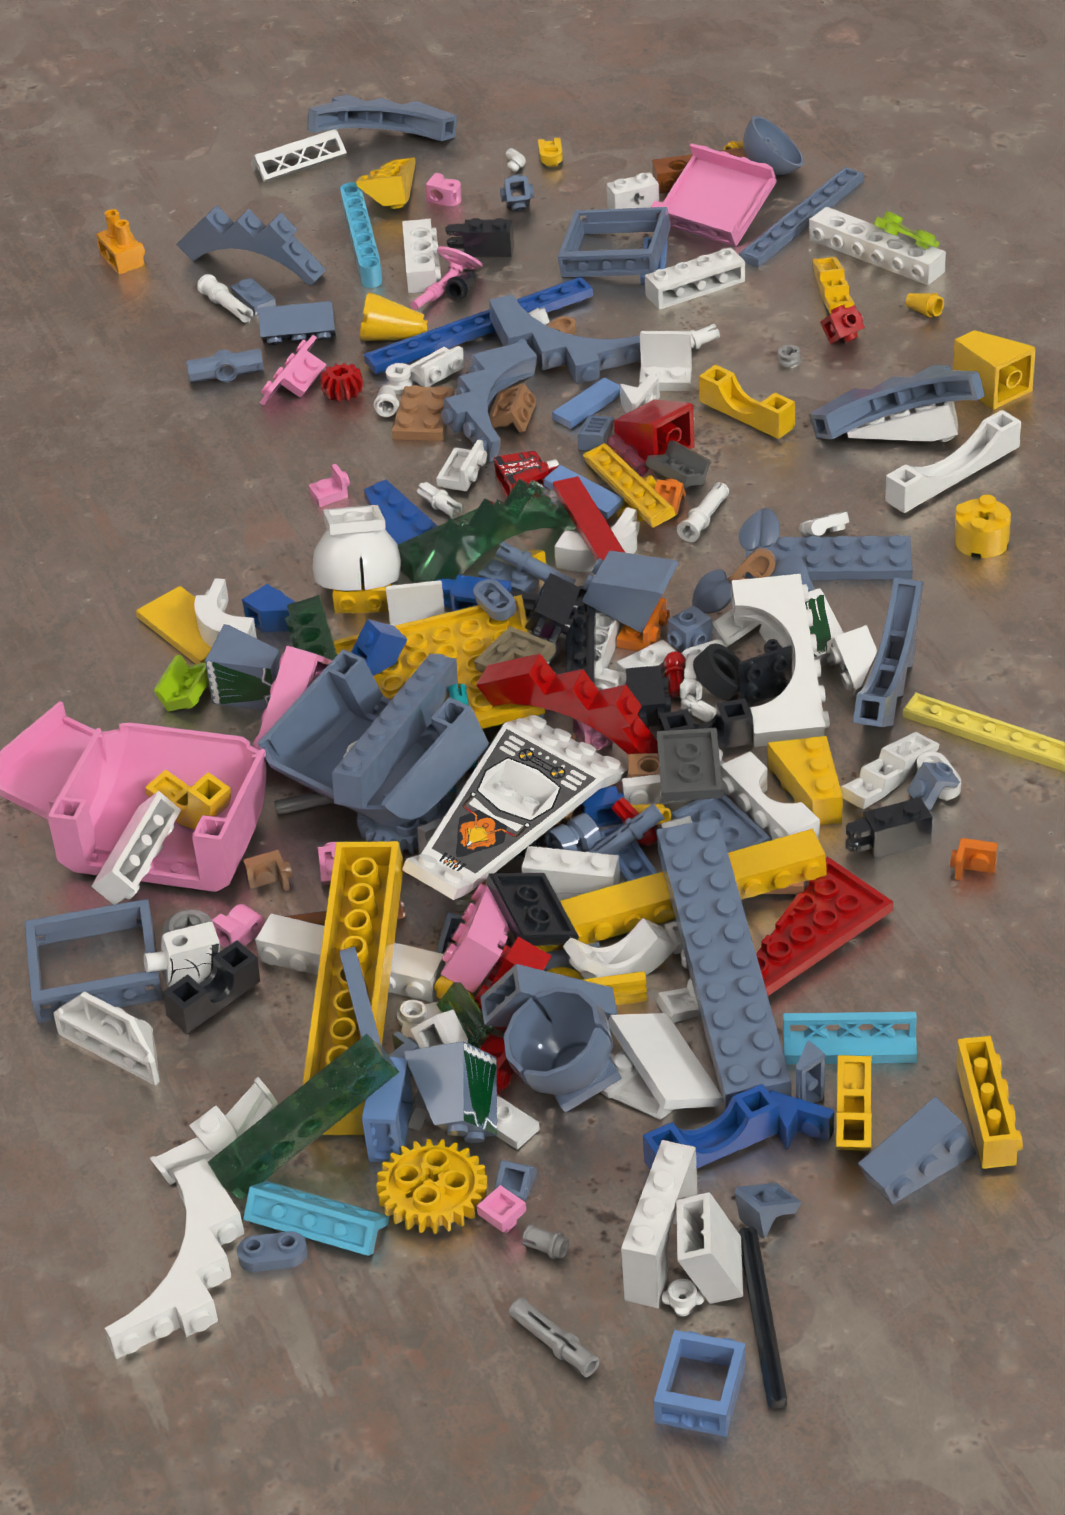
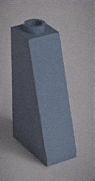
M515 964L480 997L484 1025L495 1027H508L512 1015L530 997L533 998L546 1018L550 1019V1016L535 994L556 987L583 991L605 1012L607 1020H609L610 1015H617V1005L612 987Z

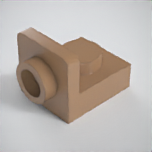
M279 850L243 860L246 880L250 889L280 881L283 891L290 890L288 879L293 877L289 861L282 860Z

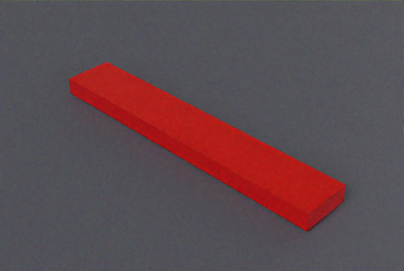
M579 476L554 481V492L595 560L598 561L599 558L604 560L609 550L625 553Z

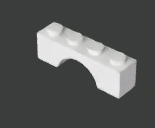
M751 751L720 765L723 793L729 795L737 803L738 807L743 812H746L772 840L809 829L814 830L819 840L820 819L802 802L781 803L768 798L764 794L768 790L767 767Z

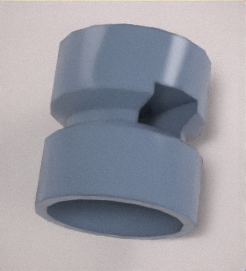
M585 813L568 820L566 825L561 824L545 833L547 848L587 852L602 841L596 823Z

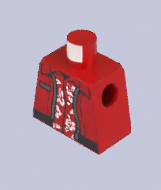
M536 451L494 457L495 478L510 502L546 489L544 478L559 466L556 459L543 462Z

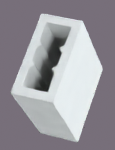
M710 1192L676 1200L677 1259L680 1265L710 1304L743 1297L741 1236Z

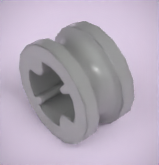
M785 345L779 348V363L785 367H794L800 364V348L795 345Z

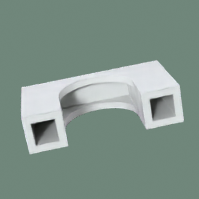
M665 1140L661 1141L621 1247L625 1301L659 1309L662 1293L665 1291L669 1281L668 1243L672 1223L677 1224L676 1200L697 1195L696 1147Z

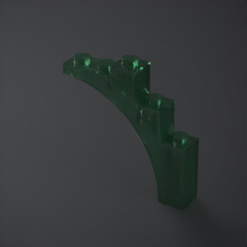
M519 479L505 502L497 499L494 503L484 498L470 522L463 519L457 522L449 518L415 574L424 582L436 581L437 579L456 580L457 575H462L488 550L510 537L541 528H559L574 532L576 527L565 508L560 504L556 508V504L544 493L545 487L534 480L528 483Z

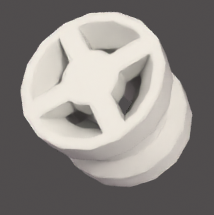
M396 363L388 366L386 369V377L389 379L387 385L394 389L395 394H403L405 386H412V380L409 378L411 376V368L407 364Z

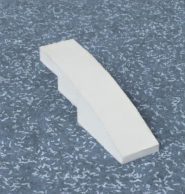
M914 732L883 747L879 759L861 768L859 778L841 786L843 799L861 809L867 808L888 795L917 771L918 757L925 752H936L940 744Z

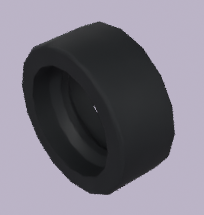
M717 643L710 644L693 661V669L697 678L717 698L723 700L732 699L739 692L738 662H741L740 659L725 646Z

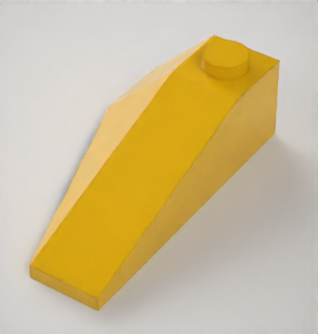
M415 157L391 160L382 165L381 169L370 171V177L368 175L360 176L356 181L357 187L382 206H390L391 209L404 207V204L410 198L416 163Z

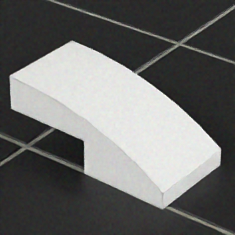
M689 978L687 988L659 992L657 995V1005L662 1013H667L673 1023L700 1015L691 978Z

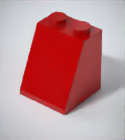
M654 399L614 420L615 442L645 463L650 455H664L669 441L674 440L689 449L695 448L693 404Z

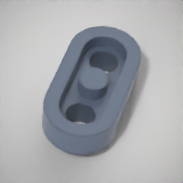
M487 579L475 585L473 589L475 600L492 619L505 621L516 613L517 607L514 597L497 580Z
M293 1231L249 1236L243 1239L237 1247L240 1266L250 1272L296 1267L305 1261L308 1254L305 1238Z

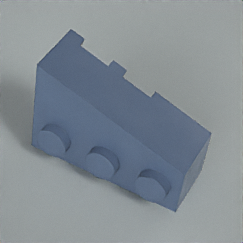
M935 1096L858 1164L865 1178L893 1205L974 1156L976 1151L963 1122Z

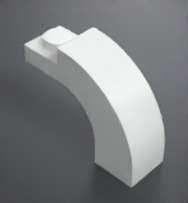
M626 507L611 530L625 553L634 554L637 550V535L640 529V522L637 521V510ZM565 530L554 546L556 568L577 572H591L597 562L580 533Z
M214 578L212 586L206 590V594L196 595L194 606L198 630L201 638L211 648L223 624L230 625L257 639L254 618L238 617L224 613L229 601L225 579Z
M642 918L624 939L614 945L595 948L570 937L563 948L570 956L569 963L582 974L584 979L642 971H645V975H648L659 967L677 946L663 927Z

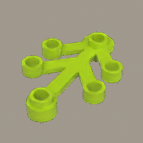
M885 211L883 218L876 216L873 225L884 229L887 233L895 236L899 232L915 239V244L925 249H928L929 246L935 248L939 246L940 241L935 239V235L921 229L916 231L910 230L901 224L903 217Z

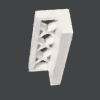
M333 129L256 154L250 164L254 172L259 170L263 182L345 156L347 152L337 129ZM336 144L339 151L331 153L325 150V148ZM316 151L319 152L315 159L303 156ZM294 158L299 159L297 165L294 166L283 163ZM278 165L276 172L267 174L265 168Z

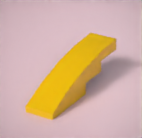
M836 256L812 259L817 284L829 313L832 314L831 310L841 305H845L846 308L853 306L854 301L849 295V284L845 280L844 268Z

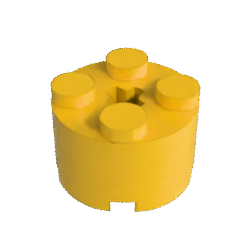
M989 494L982 495L979 499H972L958 504L955 513L954 534L956 548L963 554L971 557L972 553L981 554V558H991L1005 552L1010 540V510L1001 502L996 501L993 495Z

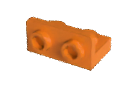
M660 598L642 633L624 624L616 638L617 647L638 652L658 642L661 636V629L663 626H667L668 619L670 618V610L666 609V599Z

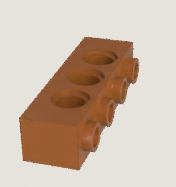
M743 147L720 150V152L725 151L733 156L747 158ZM693 154L652 160L653 177L659 184V194L670 192Z

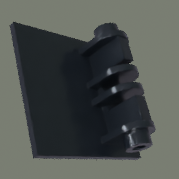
M769 639L764 645L765 654L738 662L739 699L745 698L747 704L751 705L778 696L786 689L792 679L791 645L783 648L776 639Z

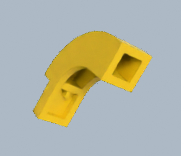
M165 769L145 787V794L151 797L160 791L179 807L181 812L175 822L191 829H196L202 815L217 817L229 806L231 801V788L209 772L190 787Z
M838 1055L836 1150L871 1151L872 1056Z

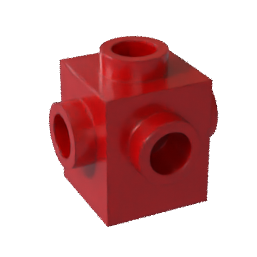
M845 305L836 307L831 310V315L820 321L829 344L842 339L844 343L854 340L858 337L857 332L865 328L863 317L855 305L848 308Z

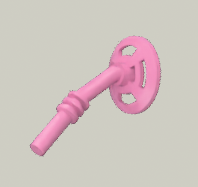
M439 246L437 252L450 263L448 266L450 270L439 282L433 283L425 289V293L410 303L411 308L417 310L427 302L436 300L444 294L449 278L462 273L463 269H481L483 264L473 256L462 251Z

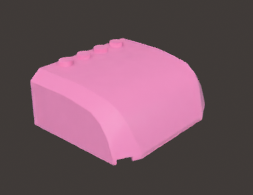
M131 722L119 724L120 729L101 732V728H96L47 816L57 861L73 872L98 875L138 806L150 798L145 794V787L166 769L191 787L209 772L231 788L229 806L217 817L202 815L196 829L187 828L174 822V829L164 839L162 850L153 858L150 864L152 865L151 869L141 881L213 892L228 886L246 851L262 811L266 787V750L263 748L257 750L250 746L249 740L241 736Z

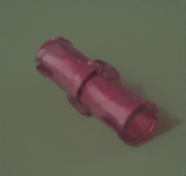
M618 434L612 435L607 440L606 444L639 476H644L648 472L649 467L645 466L646 461L638 455V451L634 446L628 445Z

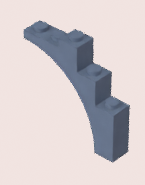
M345 94L332 98L331 103L309 108L307 131L316 133L342 128H374L407 132L444 141L455 137L457 115L418 101L401 105L384 98L364 101Z
M216 205L176 244L192 261L203 254L219 249H242L262 254L290 269L309 286L326 270L296 239L293 234L297 229L282 213H279L265 226L250 209L233 222Z
M513 294L489 300L490 320L503 346L525 341L536 353L537 361L542 370L566 365L576 384L599 379L600 371L641 361L640 335L618 339H596L575 336L553 329L533 318L520 306Z
M525 341L473 354L469 373L458 378V385L455 390L456 395L444 399V406L441 411L443 422L449 426L454 434L463 431L473 444L477 440H483V447L487 452L488 462L494 461V457L499 456L501 439L492 427L488 415L489 406L499 391L504 390L517 381L534 376L537 355Z
M931 365L912 377L893 376L872 389L853 388L809 413V417L816 438L834 439L865 423L900 411L948 401L979 400L985 394L978 371L951 370L950 365Z
M894 577L881 643L871 674L863 689L857 693L853 723L877 727L893 726L897 697L903 696L907 667L913 666L917 641L915 637L924 581Z

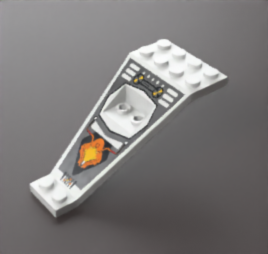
M530 715L505 722L420 855L406 859L402 870L452 900L465 896L474 890L479 883L484 882L489 873H495L599 789L622 782V779L626 778L628 770L620 766L621 762L610 756H602L595 752L596 748L585 742L579 743L571 739V734L558 728L553 729L546 725V720L539 716Z

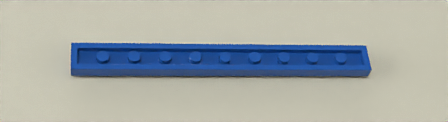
M578 277L516 300L528 313L536 308H539V310L545 308L546 312H550L592 297L593 288L582 277ZM488 309L365 353L364 361L375 374L383 373L392 364H408L411 361L426 357L443 347L450 349L483 335L495 333L496 330L490 320Z

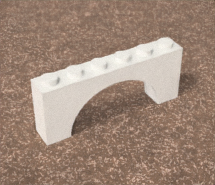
M801 574L733 580L731 582V601L734 620H749L760 623L773 630L784 641L786 646H792L794 674L786 689L772 701L760 706L751 707L750 712L753 716V747L767 746V742L824 736L825 729L830 728L828 711H823L822 703L825 702L824 685L818 684L817 677H821V665L819 659L814 660L813 652L817 651V641L815 634L810 635L809 627L813 626L811 609H806L805 602L809 601L807 584L802 585Z

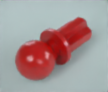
M676 651L668 653L664 658V667L666 669L664 677L667 676L668 691L670 697L674 699L680 697V684L684 681L686 662L684 655Z
M623 797L612 806V810L624 823L629 817L632 819L639 814ZM654 826L643 834L644 837L642 839H636L643 846H650L656 843L657 835Z

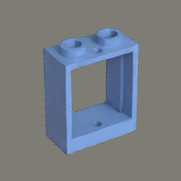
M377 1056L374 1058L362 1115L369 1162H390V1154L395 1153L401 1156V1146L406 1145L409 1130L408 1122L414 1099L410 1070L405 1058Z
M674 1330L653 1401L655 1423L727 1437L746 1366L745 1343L737 1342L730 1338L721 1339L705 1336L693 1331ZM680 1357L730 1366L721 1401L670 1392Z

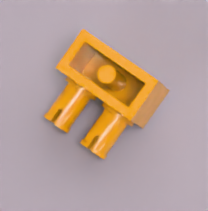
M116 209L107 210L105 218L108 230L96 233L100 255L118 274L144 266V246L130 232L129 222L125 219L120 220L119 212Z

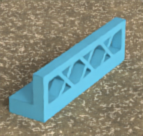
M916 1012L783 1013V1042L786 1064H798L808 1041H811L825 1053V1064H838V1055L872 1056L871 1064L917 1063ZM835 1024L841 1027L838 1030H827L825 1028L828 1025ZM862 1024L874 1026L871 1030H861L858 1027ZM895 1024H909V1030H894L891 1027ZM790 1025H805L808 1027L804 1031H790Z
M264 1181L250 1186L243 1220L284 1232H297L305 1238L369 1256L374 1252L378 1230L388 1226L390 1216Z

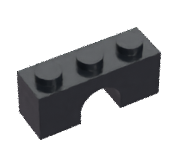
M743 698L717 703L716 715L712 720L704 724L693 723L688 709L659 714L660 731L716 728L718 748L721 750L753 744V716L746 699Z
M236 940L213 956V969L203 982L199 984L187 974L163 991L166 1016L188 1034L260 982L258 957Z

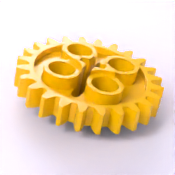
M427 1139L426 1146L422 1147L417 1141H413L412 1150L401 1146V1156L391 1153L390 1162H383L382 1171L377 1173V1196H379V1206L385 1209V1215H393L395 1224L405 1220L406 1230L411 1229L414 1225H419V1233H423L427 1226L432 1228L434 1234H437L439 1226L442 1225L448 1232L451 1231V1223L453 1222L464 1226V1216L474 1219L477 1205L487 1197V1175H485V1166L479 1165V1157L477 1155L470 1157L469 1148L459 1152L457 1142L453 1143L450 1147H445L444 1139H441L437 1146L433 1145L431 1139Z

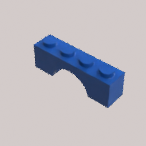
M760 1084L733 1096L726 1110L716 1120L702 1128L682 1130L671 1122L643 1134L644 1162L651 1170L661 1141L665 1140L696 1147V1169L778 1134L779 1105L764 1085Z

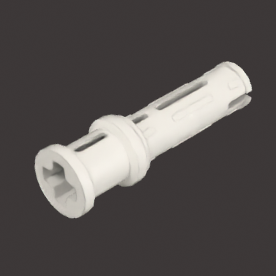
M206 274L199 279L197 289L202 295H208L211 302L221 304L243 323L251 320L246 313L253 317V310L231 295L226 285L218 283L211 274Z
M720 482L716 483L699 506L692 508L687 513V519L681 521L677 526V533L681 539L686 542H695L700 537V531L706 529L710 524V516L729 495L727 485L722 483L720 486Z

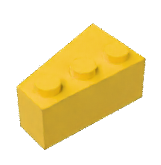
M827 736L767 742L768 770L771 774H775L781 781V787L792 795L794 803L802 802L820 819V826L842 823L843 796Z

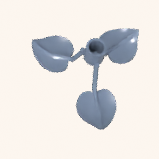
M765 507L758 510L744 522L739 531V542L745 550L753 551L757 548L773 546L776 543L780 534V523L776 514L771 509ZM795 555L784 557L778 561L774 571L769 576L801 574L802 585L807 584L808 592L814 590L807 565L800 557ZM723 570L710 571L700 579L693 593L692 606L694 605L706 614L716 613L728 606L731 602V583L727 580V575Z

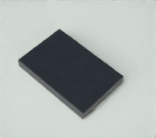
M545 873L488 874L486 884L515 940L517 937H520L534 946L564 945L570 937L578 940L579 936Z

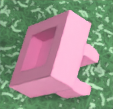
M501 1185L477 1205L478 1215L506 1234L517 1225V1219L526 1212V1202Z

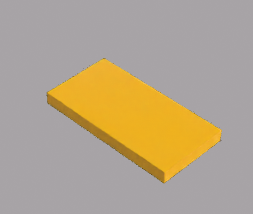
M178 586L136 610L139 620L195 664L205 663L211 647L204 642L198 630L194 606L196 597L183 587Z

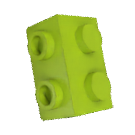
M176 655L154 688V693L168 712L183 708L190 709L199 702V697L209 685L206 663L189 666L182 655Z

